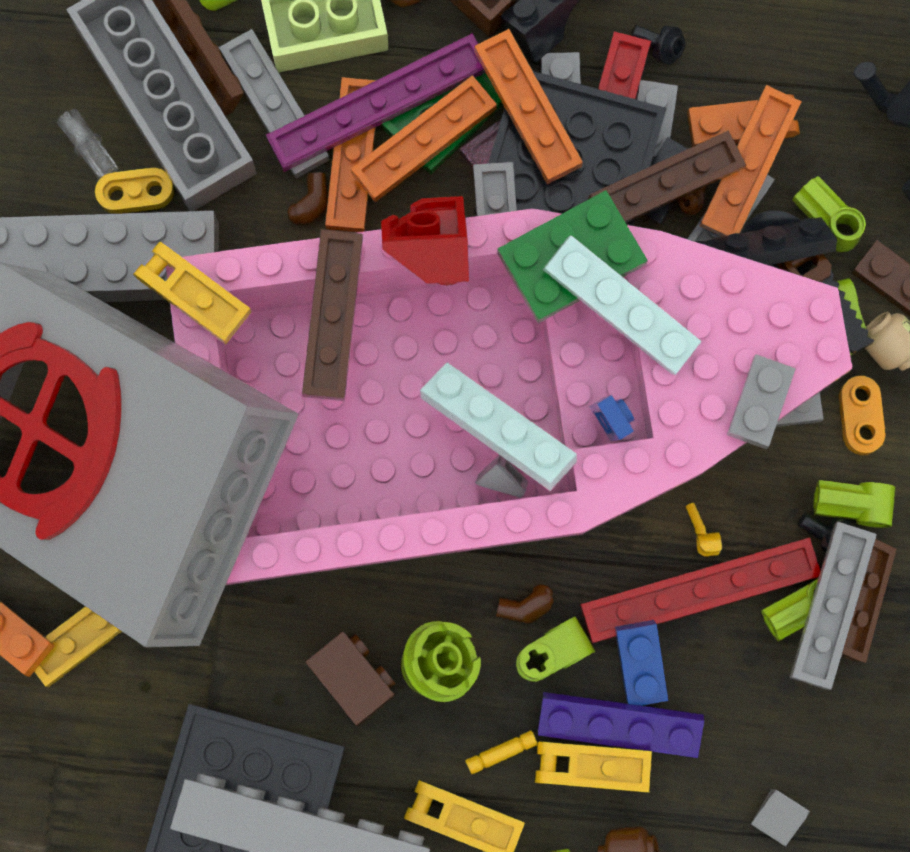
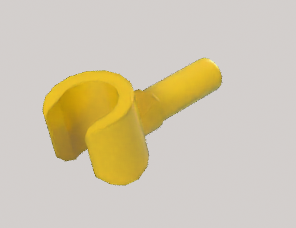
M695 503L688 504L686 509L695 528L698 553L702 556L719 555L722 550L720 533L706 534L705 525Z

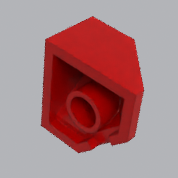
M463 196L422 198L410 205L411 212L399 219L398 216L391 215L381 221L382 250L425 283H438L448 286L458 282L469 281L468 237Z

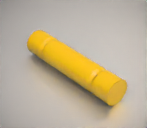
M531 730L520 735L519 738L515 737L480 753L479 756L475 755L465 761L471 775L483 770V768L493 766L523 752L524 749L528 750L538 744Z

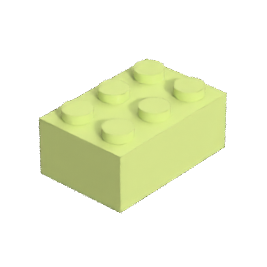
M261 0L274 63L278 73L389 50L388 34L380 0Z

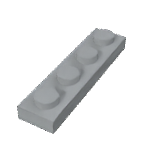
M252 29L219 47L224 60L232 73L239 79L242 90L268 133L304 116ZM324 152L290 170L297 179L329 161V155L327 152Z
M841 522L834 524L789 678L825 690H832L877 534Z

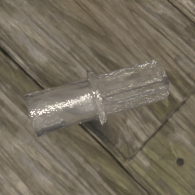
M72 109L70 113L73 117L70 116L68 111L61 115L57 121L58 126L62 128L75 146L74 153L84 158L97 178L100 179L106 174L117 172V165L101 144V136L98 133L92 132L81 117L80 112L77 109Z

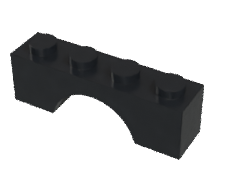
M518 0L500 17L505 29L510 30L522 53L536 63L564 39L567 19L580 0Z

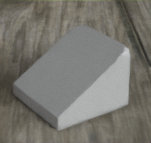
M501 455L497 456L478 474L475 482L479 486L520 498L525 494L528 481Z
M771 789L750 824L786 846L810 811L781 792Z

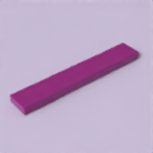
M473 33L267 134L266 138L283 171H288L459 86L472 75L476 78L486 73L474 52V46L478 42Z

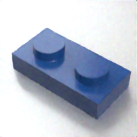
M610 395L589 406L610 441L621 440L634 432L629 423L635 419L623 399L614 400L613 396Z
M650 620L616 626L615 633L626 703L642 706L668 701L656 622Z

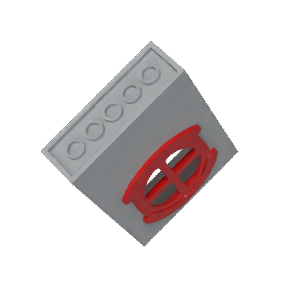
M0 262V421L4 417L17 425L22 431L21 440L5 477L0 476V548L144 647L200 646L299 414L56 274ZM43 361L48 366V373L34 408L28 414L10 403L9 399L24 362ZM65 376H68L78 389L87 413L88 435L82 447L47 425V419ZM39 440L73 462L74 471L71 477L55 490L43 494L25 493L20 487Z

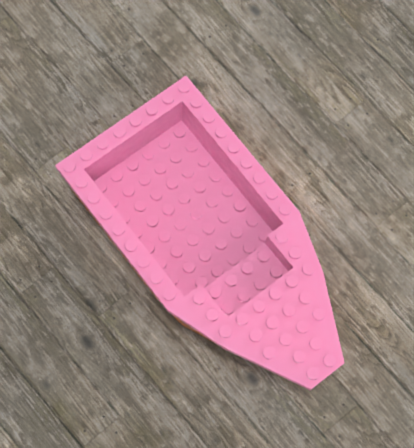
M526 209L467 217L469 281L458 282L448 286L438 283H425L382 250L381 229L358 232L363 234V246L345 401L302 396L320 238L184 256L185 260L247 305L252 312L225 345L170 303L175 343L299 414L226 585L584 534L700 476L747 443L728 436L727 432L753 357L756 354L796 368L778 421L852 369L838 288L663 231L627 225L648 262L645 266L623 278L702 341L677 374L672 375L582 301L537 323L498 256L497 248L561 215V213ZM166 266V274L168 279L170 275L174 272V269L169 266ZM446 363H449L577 453V462L551 491L515 465L513 466L528 481L526 492L521 498L479 486L475 483L478 474L499 454L422 400L420 395L422 387ZM610 395L613 396L614 400L623 399L635 419L629 423L634 432L618 441L609 440L589 407Z

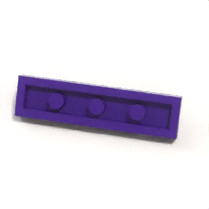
M543 692L538 735L698 758L704 726V715Z

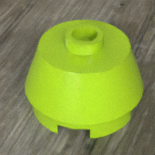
M442 621L429 622L418 627L410 635L401 659L402 675L408 686L426 698L439 702L453 701L463 696L476 681L481 667V658H477L475 648L469 639L472 637L471 634L457 624Z

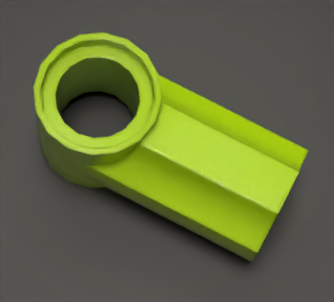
M819 176L811 179L793 197L792 201L808 218L822 217L837 238L836 251L848 252L857 245L866 226L864 216L857 209L848 207ZM846 224L852 228L854 234L851 236L842 235L838 232L836 225Z
M819 480L814 493V515L856 520V524L867 527L890 528L892 527L895 486L875 482L860 483V485Z
M818 579L761 610L764 622L777 641L804 628Z

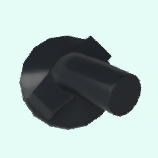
M635 25L631 36L651 41L650 47L654 48L652 56L664 64L670 65L681 57L685 49L683 32L678 27L663 26L660 34Z
M805 512L800 517L797 525L821 540L822 550L826 552L834 524L841 522L850 525V521L846 518H833L829 526Z

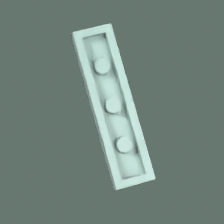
M569 236L542 269L672 375L677 374L702 342L573 236Z
M446 363L420 390L422 400L549 491L577 462V453L449 363Z

